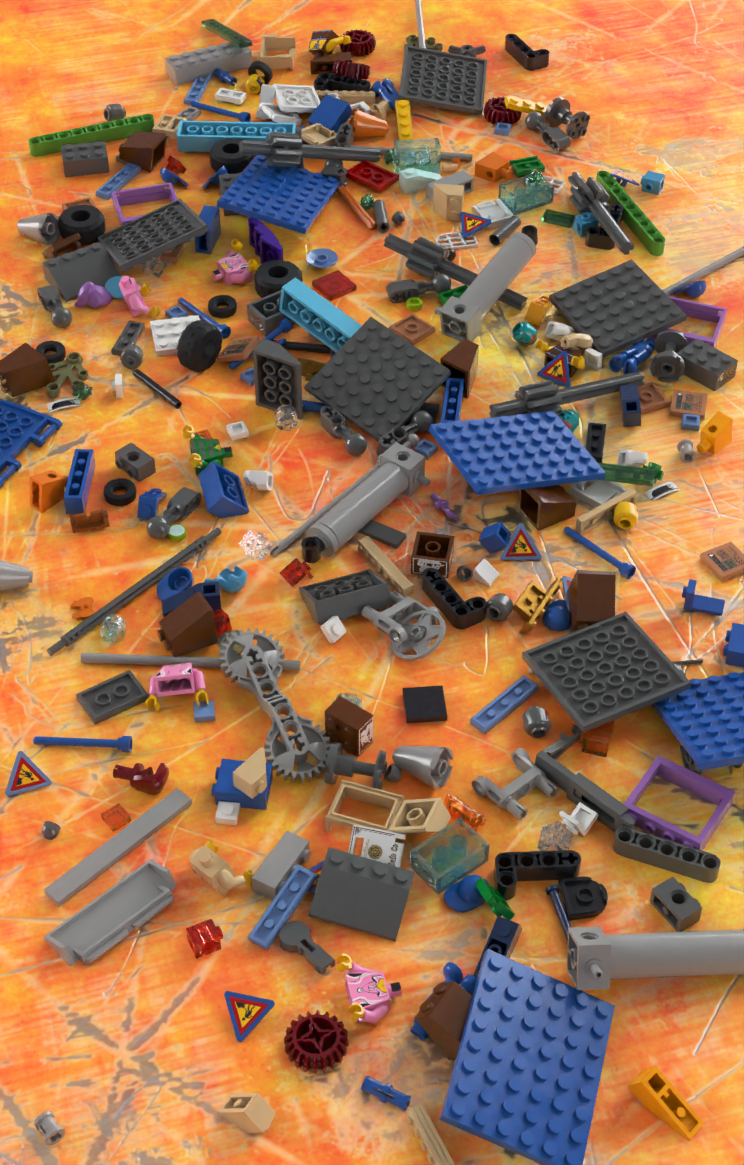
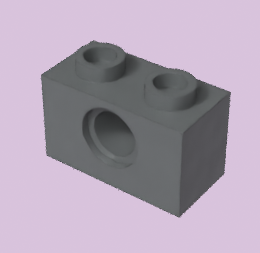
M132 442L115 452L116 466L138 482L156 473L155 459Z
M674 877L652 888L650 903L677 932L685 930L700 920L702 907L699 901L693 898L686 891L684 885L679 883Z

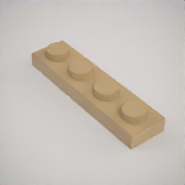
M632 488L595 507L593 510L580 515L576 521V532L582 535L614 518V508L621 502H631L636 505L637 492Z

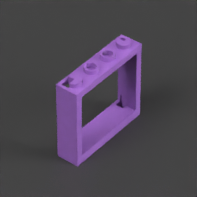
M171 183L111 192L113 207L120 226L143 216L124 218L120 206L169 199L170 203L178 200Z
M668 296L687 317L718 323L712 338L683 332L688 345L698 338L712 347H716L725 323L727 308ZM666 329V330L661 331V332H667V331H675V332H678L677 330H673V329ZM657 333V334H654V335H652V336H650V337H648V338H650V339H652V340L655 341V339L657 338L658 333Z
M658 755L624 805L629 808L627 814L635 820L634 826L648 834L703 851L731 808L735 791ZM655 776L718 805L699 836H695L635 806Z

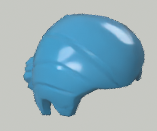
M235 566V571L226 568L215 579L207 578L204 583L219 581V586L229 593H236L245 587L248 574L246 570Z

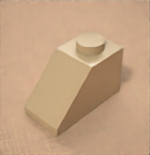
M260 747L232 772L234 787L252 799L259 793H262L267 787L265 749L263 747Z
M232 1093L217 1112L221 1117L248 1133L265 1132L271 1126V1121L276 1115L275 1111L259 1093Z

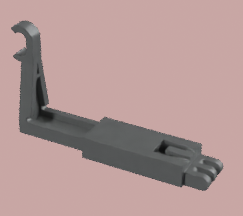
M572 725L573 736L561 733L559 741L536 755L535 765L545 773L548 780L567 793L566 797L576 805L581 802L598 813L597 820L613 832H616L621 827L634 829L635 820L627 814L629 810L627 806L581 773L575 775L556 761L568 748L580 740L582 731L577 725Z

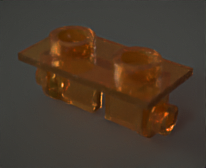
M447 794L444 805L451 819L471 833L476 834L478 825L483 826L486 822L484 815L479 814L474 809H470L458 797Z

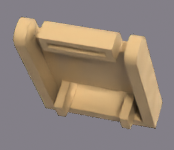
M316 123L302 129L301 139L310 145L330 146L336 143L337 133L327 129L320 123Z

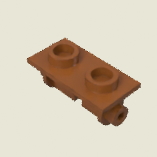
M107 510L91 511V516H87L86 512L70 516L73 533L110 527Z

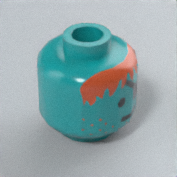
M519 322L514 326L512 333L515 341L522 346L532 345L536 342L537 330L528 322Z
M563 410L558 415L572 433L579 426V416L575 411Z

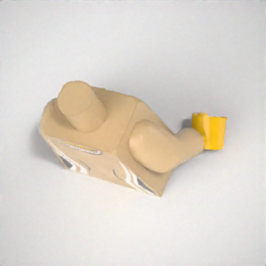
M208 839L205 846L191 852L189 859L194 873L221 895L225 896L230 889L243 886L244 884L252 886V877L254 875L251 874L252 871L246 869L243 876H236L228 863L216 854L220 846L212 844V839Z

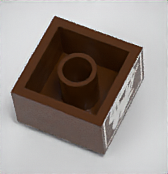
M417 531L411 556V574L422 575L425 569L434 568L444 578H448L454 553V536Z
M339 696L325 710V737H330L331 743H342V748L346 752L359 757L373 743V714Z

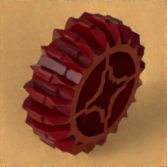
M356 29L342 34L350 36L351 39L349 44H339L342 52H351L353 57L369 55V53L375 50V37L371 32H367V30Z
M336 60L333 64V73L366 80L370 75V66Z
M498 96L497 98L489 99L485 103L483 113L485 119L491 122V124L495 123L497 125L500 122L513 125L520 120L522 112L507 109L504 102L505 97Z
M319 1010L314 1015H311L308 1011L306 1017L299 1014L298 1021L292 1020L291 1027H287L284 1044L286 1045L285 1053L289 1056L290 1062H295L297 1069L303 1066L305 1073L309 1069H313L314 1074L317 1073V1069H322L325 1073L328 1066L334 1070L336 1063L341 1064L343 1056H346L349 1046L348 1032L344 1029L343 1022H338L336 1015L329 1018L328 1011L324 1015H320Z

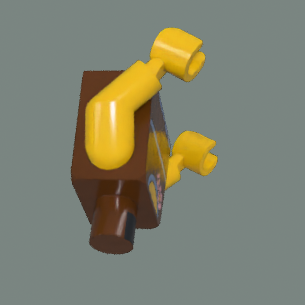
M332 30L313 31L311 41L309 42V52L314 55L313 60L332 54L335 47L339 44H349L351 42L350 36L342 35L339 37Z
M538 340L535 348L540 349L545 354L544 366L562 351H567L570 378L577 369L583 370L585 368L582 348L577 346L565 348L561 343L549 347L547 342Z

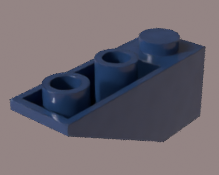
M637 384L619 385L623 427L641 426V407Z
M219 581L198 583L163 600V617H166L197 592L203 595L213 609V612L221 611Z
M497 916L473 976L478 978L483 955L487 949L510 958L522 931V927L518 923Z

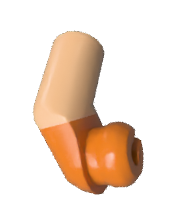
M453 158V164H443L442 171L450 172L457 170L461 166L460 158Z

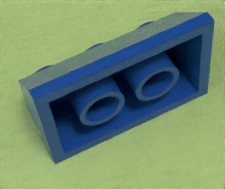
M214 461L198 475L204 494L203 497L210 514L226 518L250 512L238 475Z

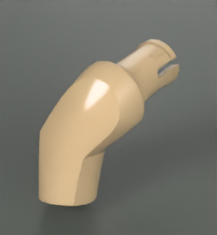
M381 101L379 104H372L373 108L370 107V110L373 112V116L385 120L386 113L390 108L389 103Z
M571 333L561 338V345L565 348L577 346L582 348L583 354L588 347L593 349V339L588 334Z

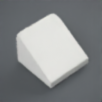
M483 559L474 569L473 579L490 587L500 576V573L487 560Z

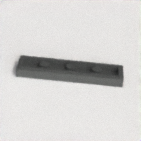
M371 520L358 532L395 549L406 539L405 533L374 520Z

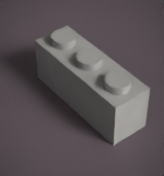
M464 170L433 181L427 184L426 197L433 202L434 183L464 185V194L473 191L474 178Z
M286 831L253 875V891L273 900L296 866H302L303 863H307L311 856L309 841Z

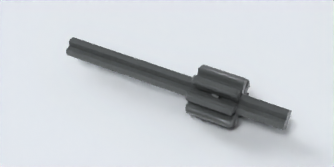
M271 132L267 134L266 142L246 140L239 142L240 154L262 155L267 160L268 166L295 168L300 164V158L369 161L375 163L381 159L379 149L302 144V139H299L300 136L294 133Z
M572 172V176L568 177V181L572 185L570 189L573 193L570 196L572 204L580 214L592 212L618 249L624 255H628L629 251L634 249V245L608 212L609 205L606 203L610 199L608 193L593 177H588L587 181H585L578 172Z
M389 233L384 240V247L408 258L406 261L407 268L431 280L438 274H445L469 286L478 276V274L448 261L449 250L423 237H419L417 242L412 244ZM507 288L498 300L522 311L527 304L528 298Z
M638 371L559 390L557 385H552L550 380L520 386L519 391L515 392V400L490 405L491 411L489 414L491 418L554 411L558 415L562 411L560 405L619 392V385H644V375Z

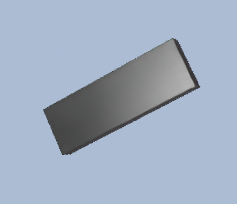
M129 321L111 349L112 355L121 356L123 349L127 345H135L145 329V323Z

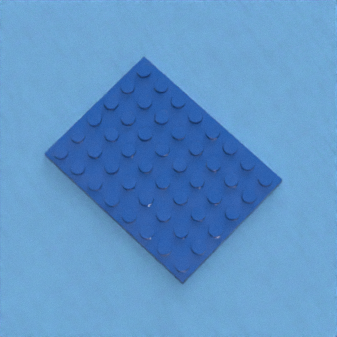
M256 155L219 198L217 207L306 234L336 193L338 186L340 187L341 181L334 177L328 178L321 173L310 172L305 168L268 166L264 156Z
M554 411L430 424V433L477 495L604 479L606 472Z
M732 672L728 675L710 676L705 679L689 680L691 682V689L651 705L701 770L744 763V672Z
M487 949L483 955L440 1120L541 1165H583L615 1005Z

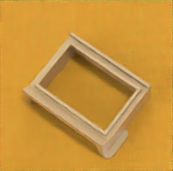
M264 34L259 61L264 62L271 69L290 68L293 70L296 55L295 36L278 37L277 34ZM289 50V54L268 56V51Z
M342 779L329 812L325 816V831L329 832L333 823L353 828V825H360L388 831L403 803V795ZM345 797L392 809L385 826L339 814L338 811Z

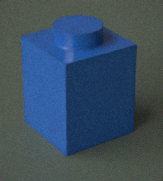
M500 521L483 528L478 541L489 553L507 547L512 534Z

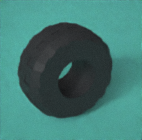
M237 138L223 139L216 142L210 149V164L215 172L225 166L228 174H238L243 172L254 159V155L239 153V142L242 140Z
M84 204L71 206L65 209L59 216L58 227L60 236L63 239L79 233L81 239L78 241L81 246L97 242V237L105 234L104 215L94 206Z
M271 260L265 262L255 272V290L260 297H266L280 291L285 284L295 277L303 282L302 272L290 261Z
M203 320L191 322V324L186 326L185 330L181 333L177 346V357L182 366L195 372H201L209 369L215 363L222 347V335L217 326Z

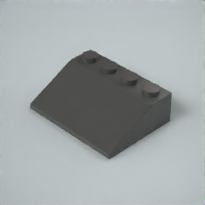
M100 242L42 262L45 279L50 285L55 286L65 302L78 298V292L86 282H92L94 285L105 288V283L110 278L121 276L108 251Z
M263 339L253 349L256 405L302 420L301 363L279 343Z
M371 569L299 587V592L313 620L320 625H323L332 616H338L340 620H347L350 616L362 615V610L367 605L376 611L384 610L386 606L392 605L388 583Z
M329 847L308 916L396 942L415 872Z

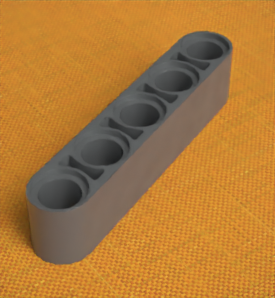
M621 827L615 832L613 850L620 856L706 883H712L718 878L721 861L714 854L628 827Z

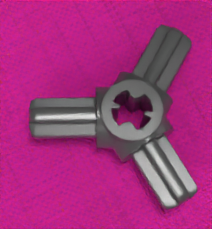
M450 45L448 52L476 57V55L486 52V49L483 45L475 48L472 45H463L461 48Z

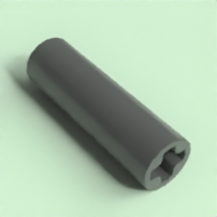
M376 200L373 202V210L379 232L385 233L390 228L385 203L383 200Z
M513 215L490 235L489 240L491 244L497 246L521 225L520 218Z

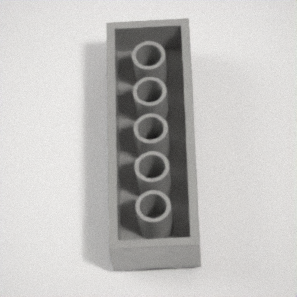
M234 40L233 42L221 43L217 46L196 49L192 52L171 55L165 58L166 74L176 85L192 82L196 77H199V79L206 78L208 74L214 76L213 73L216 68L227 72L249 68L252 64V51L241 40Z

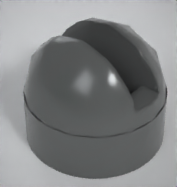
M397 211L393 214L392 221L397 225H401L402 222H405V216L401 211Z
M462 565L457 569V576L462 581H469L473 576V571L469 566Z
M390 764L384 779L390 782L399 781L402 775L401 769L394 764Z
M45 821L42 827V834L44 838L52 840L57 837L61 827L54 822Z

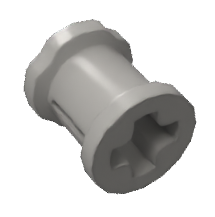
M685 439L677 444V449L681 453L680 459L684 463H690L696 459V453L692 449L693 443L691 440Z
M52 1111L42 1113L34 1121L36 1129L40 1130L44 1135L46 1145L56 1144L66 1133L65 1129L55 1121V1115Z

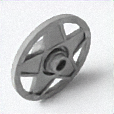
M432 610L415 612L400 623L407 633V640L400 645H395L391 641V646L394 653L400 659L406 661L422 659L435 651L443 641L446 633L445 621L439 613ZM433 616L439 620L440 625H431ZM420 617L416 624L409 623L415 618ZM437 638L436 641L429 647V645L431 644V640ZM412 649L417 653L416 655L404 654Z

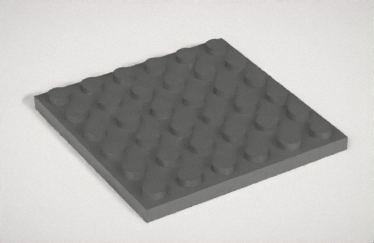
M406 45L398 100H409V102L419 105L482 115L487 59Z
M178 199L97 237V240L108 251L110 257L121 271H128L137 264H143L152 257L160 256L162 252L175 249L179 244L190 242L196 236H203L209 229L207 224L181 199Z
M632 259L549 295V301L578 333L588 334L592 337V348L602 353V358L687 319V315Z
M370 317L304 386V389L325 405L336 408L346 420L379 442V438L394 427L404 426L451 375V370Z
M627 612L522 652V659L583 733L691 689V682Z

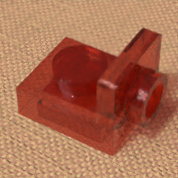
M297 558L280 572L281 576L292 587L306 575L310 579L313 578L309 572L311 570L310 566L305 561L301 563Z
M222 609L213 611L218 638L226 636L224 634L226 632L232 634L229 615Z

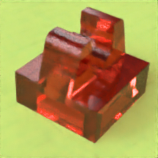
M169 156L167 159L169 163L166 169L174 174H183L187 170L174 157Z

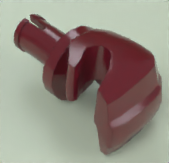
M136 763L133 768L115 765L113 770L114 778L129 780L132 788L152 795H156L163 790L169 776V768L164 763H160L155 774L152 767L144 770V766L141 763Z

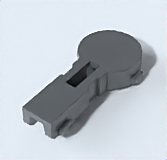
M291 921L283 925L280 929L279 937L280 947L284 951L298 952L301 956L303 955L306 961L322 975L326 973L328 966L331 968L335 966V960L318 944L316 945L310 936L311 930L305 923ZM305 940L306 946H304L301 942Z

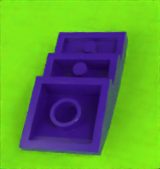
M252 217L248 218L250 246L255 248V254L260 257L261 264L271 260H283V248L272 231L259 220Z

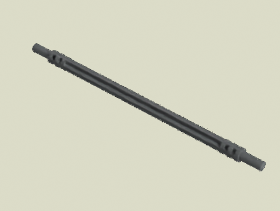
M216 528L206 536H201L60 637L61 640L48 648L47 653L52 656L63 647H68L103 622L105 617H110L165 577L171 570L179 567L207 547L210 541L222 533L221 530Z

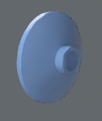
M320 248L310 251L306 256V261L315 268H328L337 263L338 256L330 249Z

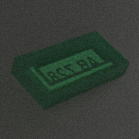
M546 209L541 222L571 228L575 215Z

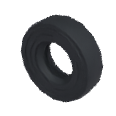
M255 61L248 68L249 76L258 74L256 70L262 71L265 75L263 77L265 85L273 77L271 68L264 62Z
M218 295L209 300L208 311L213 317L228 318L236 313L237 303L231 296ZM226 305L228 307L218 308L217 306Z
M45 341L35 349L47 358L48 364L61 362L66 357L65 347L58 341ZM49 351H55V352H56L55 354H51V355L45 354L46 352H49Z
M125 478L114 479L104 487L105 500L111 505H128L136 498L137 490L131 480ZM116 490L127 491L125 494L122 495L113 494V492H115Z

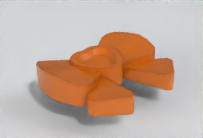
M84 597L78 601L75 600L70 605L71 609L80 608L81 611L73 613L72 618L75 620L80 618L85 620L94 614L95 611L92 610L93 598Z

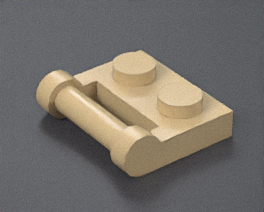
M162 114L152 130L157 133H166L171 139H176L180 120L187 121L185 117ZM177 123V126L175 127V129H172V127L174 126V124Z

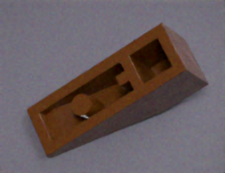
M337 52L311 60V74H333L334 61L352 62L351 52Z

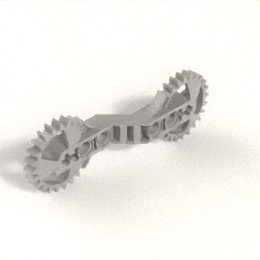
M250 628L247 629V633H244L242 630H240L239 635L232 633V639L227 637L226 644H222L219 664H221V671H225V678L231 676V683L237 680V687L246 689L255 695L260 708L269 715L272 721V727L266 736L267 742H265L264 749H266L265 757H267L266 763H272L273 771L277 769V777L284 774V781L288 777H292V783L295 782L296 778H299L300 782L303 783L305 777L311 781L312 775L319 778L320 772L324 773L326 769V759L331 745L329 744L330 737H325V730L319 732V724L312 727L313 720L298 715L294 711L289 698L280 692L277 681L284 667L285 660L283 659L285 653L282 652L283 646H278V639L272 641L273 634L267 637L266 631L264 630L260 634L258 628L255 629L254 633L251 632ZM253 639L257 640V646L252 645ZM235 644L244 647L242 656L232 648ZM284 714L286 717H280L279 715ZM291 731V732H294L295 734H291V735H290V734H287L286 732ZM308 752L318 760L319 764L317 766L306 762ZM294 764L298 765L297 771H293Z

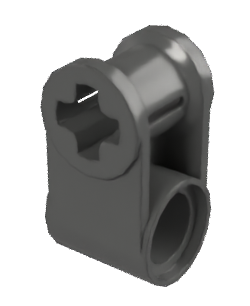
M325 166L321 171L323 176L328 178L334 177L341 181L340 186L346 187L348 185L346 180L347 170L345 168Z

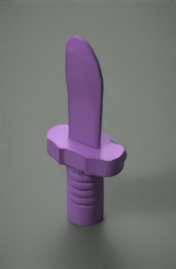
M436 493L430 495V498L434 501L435 509L443 510L449 517L457 519V516L448 508L449 503L446 500H442Z

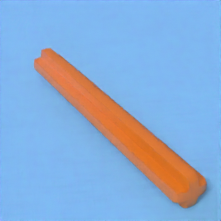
M343 185L338 186L337 193L369 229L376 228L374 219Z

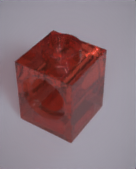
M212 919L186 928L187 941L196 959L221 949L223 934L221 928L215 926Z

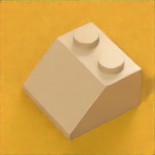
M434 183L433 211L446 221L461 222L460 213L463 212L464 185Z
M441 798L404 800L388 831L400 834L444 832L451 816Z

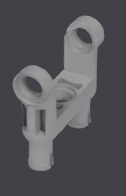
M396 591L390 593L391 603L395 604L383 612H378L367 605L361 613L363 617L372 621L377 629L389 635L390 640L395 645H400L407 640V633L402 628L403 626L400 625L406 617L422 610H432L440 614L436 607H426L411 597L405 598ZM434 616V620L432 619L431 625H434L437 622H439V620Z
M522 748L512 752L511 757L517 765L516 768L523 774L503 789L497 787L487 777L478 776L472 781V787L479 796L483 797L486 795L502 810H508L519 821L525 818L528 810L517 801L534 788H539L549 798H552V795L555 796L558 792V787L546 778L545 773L530 761L528 753Z

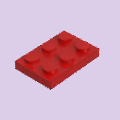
M369 161L360 162L349 169L346 174V178L379 193L399 181V175Z

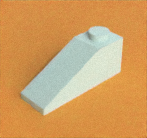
M407 168L399 171V187L405 194L425 190L428 183L439 180L442 176L420 169Z

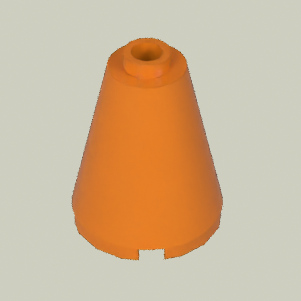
M358 109L352 110L351 115L353 117L349 124L352 125L354 138L385 136L388 133L389 125L387 121Z

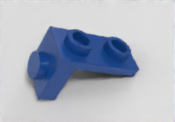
M151 488V490L140 495L137 518L150 520L152 517L157 516L158 501L165 498L167 493L162 492V489Z
M689 579L688 587H683L682 598H685L683 609L722 616L725 600L696 595L697 580Z

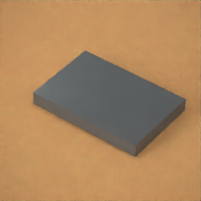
M130 670L76 694V699L94 725L133 708L149 698L148 693Z

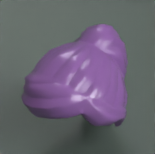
M86 282L81 286L78 292V301L74 305L81 308L87 304L96 309L99 306L111 303L112 296L103 286Z

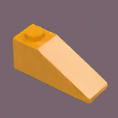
M540 294L532 300L524 320L534 327L540 326L553 306L549 301V297Z
M657 1066L641 1070L627 1086L643 1106L686 1140H691L704 1125L703 1120Z

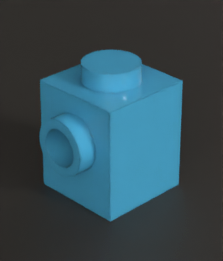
M648 171L641 178L642 191L659 195L664 188L665 175Z
M592 212L575 216L573 229L580 237L586 236L587 228L598 227V220Z

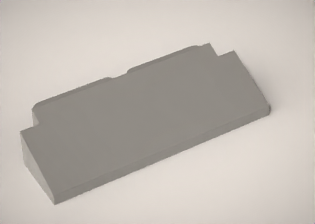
M151 859L46 934L44 936L45 941L69 966H72L78 960L85 966L175 900L171 891L177 888L170 870Z

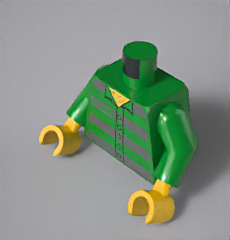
M185 425L183 428V438H191L189 440L191 452L189 461L192 467H194L196 475H199L212 461L224 467L223 458L233 457L231 447L221 448L218 439H206L196 433L193 434L194 428L190 425Z

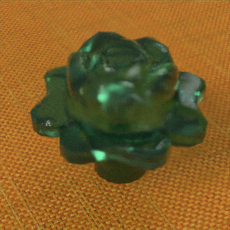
M394 148L384 153L383 158L386 165L392 163L395 158L396 163L399 160V157L394 156V153H396Z
M531 169V177L527 178L528 183L533 182L536 186H541L544 180L543 174L539 170Z
M366 194L360 201V205L367 212L370 208H373L374 199L372 194Z
M79 382L77 387L73 388L72 395L78 399L85 400L92 395V387H89L87 384L85 385L84 382Z

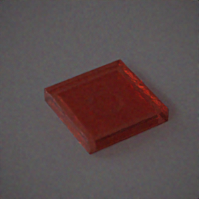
M339 270L312 281V286L330 301L357 290V285Z

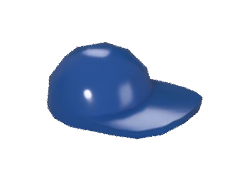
M226 167L220 168L205 182L202 188H206L209 183L219 185V175L228 174Z
M164 167L161 168V179L165 183L174 185L182 182L187 187L189 186L178 175Z
M698 281L684 286L673 293V295L684 292L692 298L700 297L706 291V281Z
M177 567L171 570L157 585L158 598L163 601L192 587L194 582L192 572L186 567Z
M565 600L554 601L546 608L543 623L548 629L565 631L571 627L570 612Z
M474 874L465 876L461 881L453 884L446 890L444 900L456 912L464 913L471 911L486 902L475 883L480 877L486 884L488 882L482 876Z

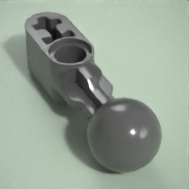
M531 112L527 115L525 119L527 128L533 131L540 130L539 133L542 134L543 141L554 151L557 152L570 147L571 141L569 136L558 127L553 128L544 124L543 116L540 113Z
M343 123L337 132L335 146L351 147L354 140L353 128L351 124ZM326 160L325 166L343 168L342 160Z
M438 274L431 282H416L412 279L391 282L386 286V291L392 303L407 302L412 297L418 298L419 295L425 294L427 291H434L438 294L451 290L452 281L449 276Z
M49 285L37 288L38 297L44 309L52 312L51 321L53 325L58 328L68 327L72 322V314L67 308L63 307L55 286Z
M327 405L320 409L321 426L332 437L342 438L345 441V449L350 455L359 456L366 451L367 441L365 437L358 433L352 434V430L345 423V417L336 408Z
M418 411L412 416L411 423L408 426L394 427L379 438L376 450L377 455L383 454L395 442L402 445L406 442V437L409 434L428 432L430 424H433L432 416L426 411Z
M186 487L181 488L169 500L164 515L154 516L147 522L146 530L148 535L156 540L165 538L170 532V523L181 517L187 518L199 506L202 499L201 493Z

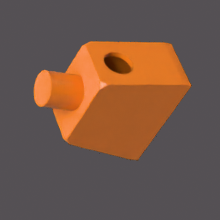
M491 152L475 163L474 176L491 182H497L502 178L509 180L512 172L509 171V162L495 152Z
M53 470L30 476V506L40 513H44L62 501L68 477L66 475L61 476Z

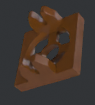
M76 233L52 244L42 254L44 258L48 257L51 259L58 257L56 253L69 247L76 251L81 248L78 241L81 237L79 233Z

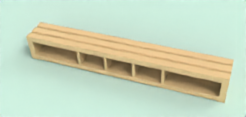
M316 90L320 102L326 94L336 93L340 100L347 103L356 104L364 101L366 104H375V92Z
M369 536L358 540V550L364 554L366 559L370 560L372 566L377 568V571L383 575L384 579L390 582V585L396 589L397 593L404 597L413 594L414 585Z
M421 1103L409 1108L408 1116H406L409 1125L412 1124L416 1138L419 1137L421 1148L423 1151L426 1150L429 1163L433 1165H455L423 1104Z

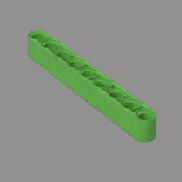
M143 114L32 137L28 140L30 155L38 157L61 152V146L67 144L76 145L80 143H94L96 141L110 142L128 138L134 132H152L154 116L152 114Z
M598 171L596 182H599L608 193L610 199L607 202L609 205L621 204L623 206L622 220L650 254L654 256L663 255L665 237L609 172Z

